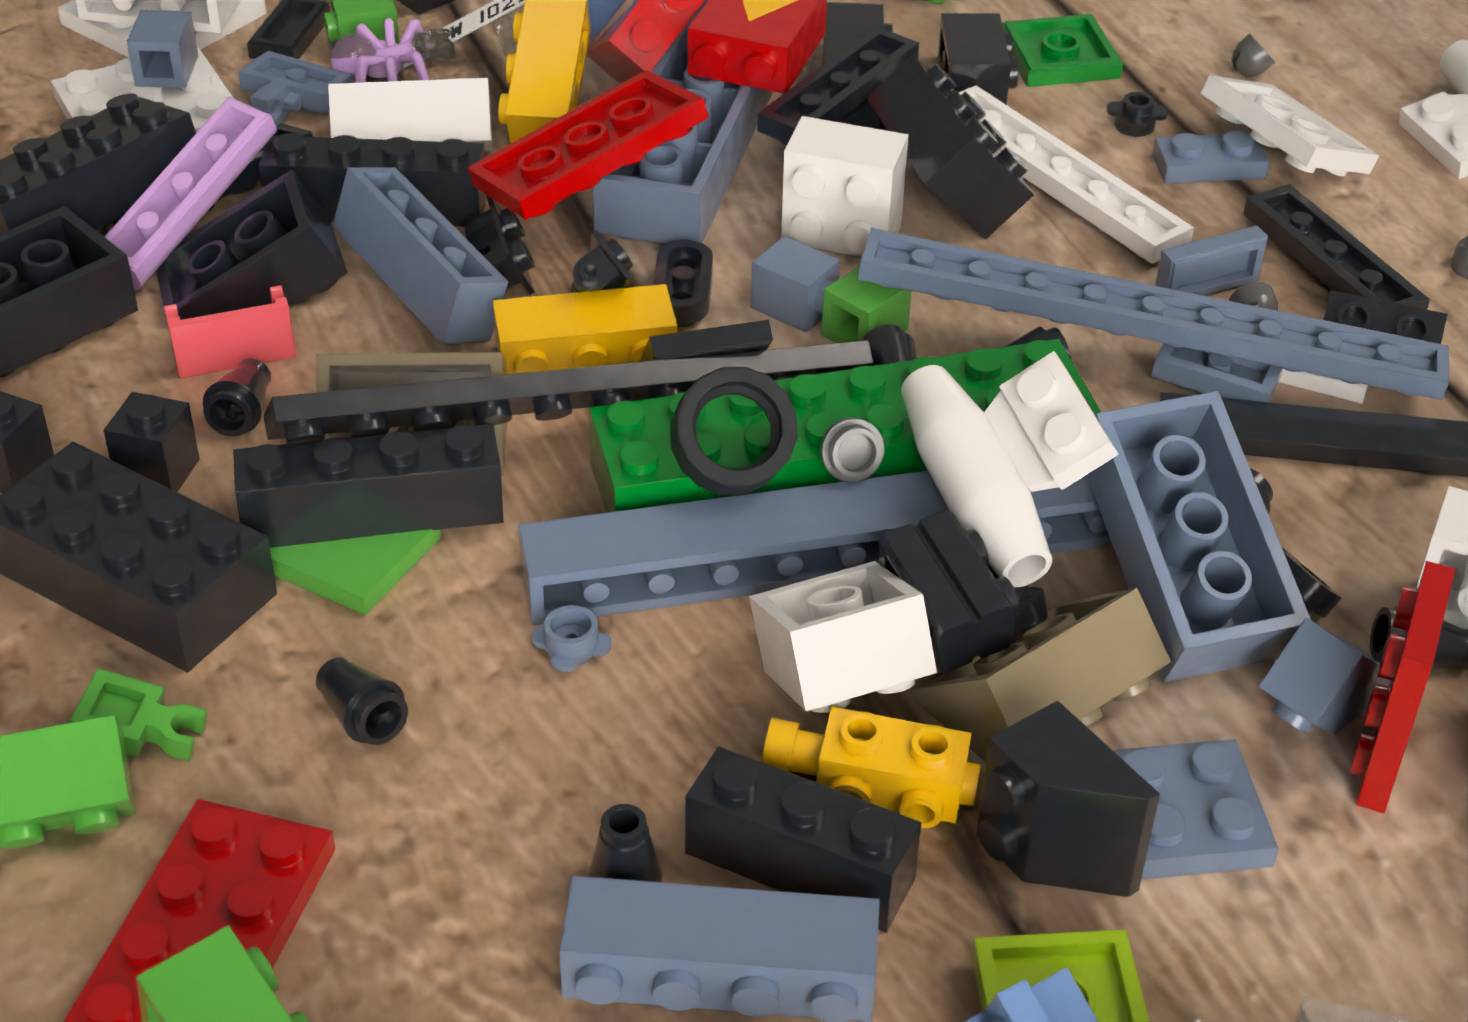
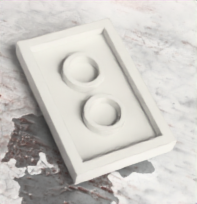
M1209 75L1200 93L1217 105L1215 112L1219 116L1233 123H1244L1252 129L1250 132L1251 138L1271 148L1279 147L1288 153L1285 160L1302 171L1314 173L1316 168H1322L1342 177L1347 172L1370 174L1380 156L1274 85Z

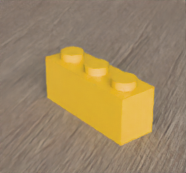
M525 0L523 13H515L513 38L514 43H518L516 53H508L506 62V80L510 84L509 94L501 93L499 100V123L507 125L510 144L579 107L591 32L588 0Z
M666 284L493 300L497 352H502L507 360V374L639 362L650 336L677 333V323Z

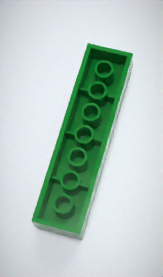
M1059 339L1037 340L1020 345L976 349L965 353L931 358L920 357L904 362L860 366L849 370L815 375L804 374L794 378L774 380L787 392L797 414L798 439L791 458L786 465L765 486L747 494L845 482L834 477L824 467L820 457V443L824 433L833 423L848 417L861 418L871 423L880 432L884 442V455L881 464L868 478L928 471L919 455L901 394V387L905 379L917 369L928 365H938L945 368L980 409L985 412L1000 392L999 386L1055 351L1093 413H1099L1101 410ZM685 392L671 396L637 401H620L610 405L589 407L591 466L606 513L738 496L719 495L701 488L680 469L671 449L670 423L677 405ZM722 395L710 400L700 411L696 422V438L703 453L714 463L726 468H745L756 463L766 453L771 440L770 423L765 412L753 400L741 395Z

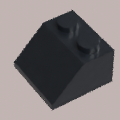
M1057 700L989 738L976 835L979 837L986 852L993 859L1003 861L1023 882L1129 897L1139 891L1160 793Z

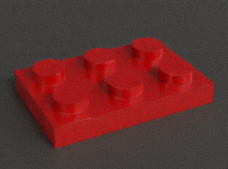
M1426 561L1418 589L1406 585L1403 586L1392 627L1405 630L1404 635L1391 632V635L1388 636L1377 677L1390 681L1388 687L1380 684L1373 685L1362 725L1376 728L1374 736L1361 732L1350 770L1351 774L1363 777L1357 806L1385 814L1433 666L1456 568Z

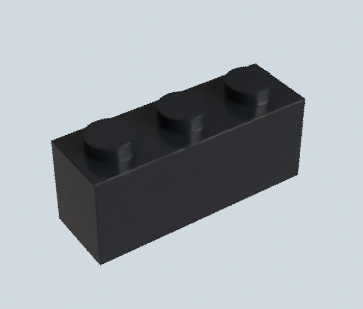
M718 746L685 796V854L782 892L880 899L878 930L887 933L915 881L922 822Z

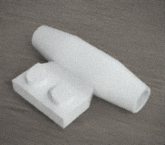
M1466 39L1456 41L1450 45L1443 53L1439 63L1441 72L1457 94L1448 95L1443 91L1400 108L1399 125L1458 179L1468 176V40Z
M1055 351L999 386L1000 392L985 412L980 409L945 368L938 365H928L919 368L905 379L901 387V394L919 455L950 513L954 514L965 532L974 529L979 533L987 550L989 566L999 578L1007 577L1013 587H1022L1037 581L1051 567L1052 556L1031 492L1058 487L1063 490L1113 459L1119 453Z

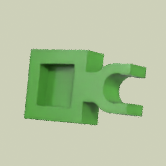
M97 668L69 723L115 714L123 729L126 753L128 755L138 757L147 741L159 745L163 752L169 756L190 762L194 752V737L176 733V731L188 729L203 734L207 724V710L186 704L165 706V687Z

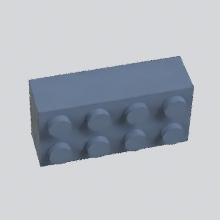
M1219 391L1096 413V418L1119 455L1087 474L1128 589H1138L1171 660L1169 664L1158 670L1163 683L1278 659L1304 619L1308 618L1311 620Z

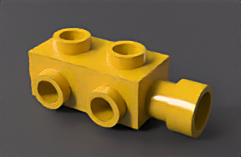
M831 706L825 734L800 730V722L772 717L762 757V763L789 773L797 772L817 776L816 783L920 821L922 822L921 828L934 827L940 821L956 824L959 804L973 807L981 764L967 762L972 733Z

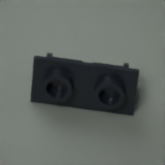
M486 195L490 209L482 214L471 217L465 226L466 238L508 281L506 291L508 288L522 282L531 295L535 291L528 270L534 268L535 263L527 246L521 239L525 236L524 229L516 213L508 208L502 210L497 201Z
M597 230L592 233L589 253L579 259L574 266V281L571 293L630 287L632 276L628 270L633 267V264L627 253L615 239L612 238L606 243Z
M1330 290L1323 320L1441 344L1448 314Z

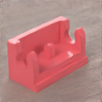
M282 285L270 287L272 304L180 320L176 304L164 306L179 379L235 369L241 361L249 358L267 363L296 357L289 305L286 297L283 295Z

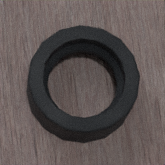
M722 367L702 375L682 396L670 423L671 449L680 469L697 486L719 495H745L765 486L790 460L798 439L797 414L787 392L770 376L748 367ZM722 395H741L753 400L765 412L770 423L771 440L766 453L756 463L745 468H726L714 463L703 453L696 438V422L700 411L710 400Z

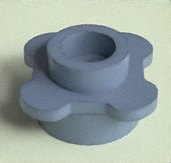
M566 605L554 609L545 618L544 625L537 626L532 632L533 645L544 649L551 656L552 667L562 672L573 671L578 666L586 663L592 656L603 657L611 650L610 636L598 632L597 617L592 611L582 606Z

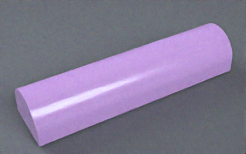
M228 97L108 232L105 238L127 254L134 290L142 288L276 133V126L270 114Z

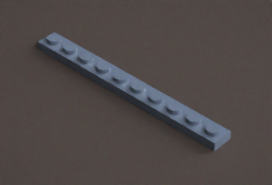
M875 228L870 229L860 261L858 280L877 283L885 288L911 290L934 295L943 300H959L988 306L1001 312L1012 311L1046 318L1059 324L1070 323L1104 330L1113 335H1128L1162 342L1171 347H1187L1225 355L1234 360L1245 359L1283 367L1287 371H1303L1337 378L1350 384L1361 383L1395 390L1408 396H1424L1442 400L1449 384L1448 345Z

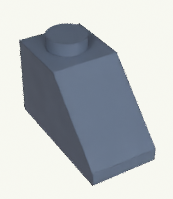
M1305 618L1259 687L1278 700L1272 711L1295 728L1307 734L1311 727L1315 725L1328 732L1337 734L1367 709L1373 685L1380 684L1388 687L1390 680L1377 677L1380 662L1345 639Z

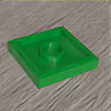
M1093 14L1004 21L1002 23L1004 32H1010L1012 35L1011 58H1017L1018 72L1027 87L1121 79L1123 63Z

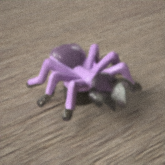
M386 18L384 20L385 40H378L368 27L361 23L356 26L355 34H346L338 39L330 53L332 69L352 74V79L356 78L355 83L405 81L403 63L410 62L414 63L419 80H430L423 59H456L454 43L448 38L450 37L449 29L432 28L424 33L420 21L414 18L409 22L399 44L395 43L396 35L393 20Z

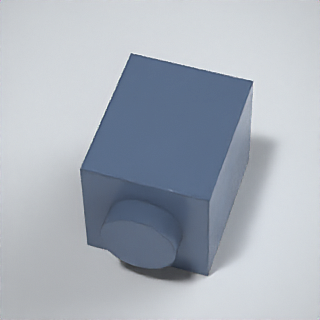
M140 10L127 39L135 86L186 88L198 58L191 11Z
M783 236L752 262L751 308L801 331L808 332L822 319L824 289L839 280L840 259Z

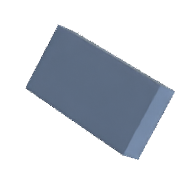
M1253 226L1161 250L1155 286L1204 296L1257 282L1260 276L1268 236L1258 226Z

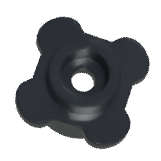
M1143 92L1128 93L1121 101L1109 102L1106 109L1109 115L1116 116L1115 128L1122 134L1132 137H1143L1152 134L1155 130L1156 120H1165L1168 115L1166 107L1154 104L1153 97Z

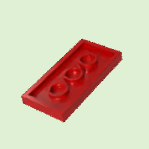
M645 70L467 167V170L475 188L527 220L531 217L547 214L555 207L556 203L577 191H585L595 187L600 183L602 177L616 169L641 161L647 152L666 141L684 137L690 132L691 127L709 118L704 98Z
M197 799L64 1022H142L136 976L228 925L245 951L253 946L258 947L273 969L336 850L333 831Z

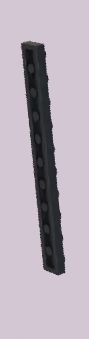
M866 340L275 396L271 398L263 416L267 440L286 438V444L322 441L325 439V434L350 432L351 438L383 435L389 432V428L412 425L413 431L444 429L451 426V421L474 419L475 425L494 424L496 426L512 420V415L535 413L537 420L547 421L566 417L572 413V409L675 395L686 392L702 375L722 367H748L770 376L773 380H781L804 374L815 375L855 369L860 366H870L873 360L869 342Z

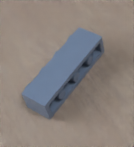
M395 167L347 168L333 227L442 344L459 346L463 342L490 341L495 327L493 300L504 298L508 281Z
M572 876L559 950L562 998L582 999L588 1003L598 1005L613 1002L659 1005L674 1011H684L691 1008L735 1011L751 1017H763L773 1014L818 1018L824 1022H872L880 899Z

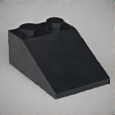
M293 170L285 173L186 236L156 270L163 307L176 304L180 320L272 304L270 287L282 285L283 295L286 297L288 305L301 303L315 293L327 291L340 277L348 273L329 215Z

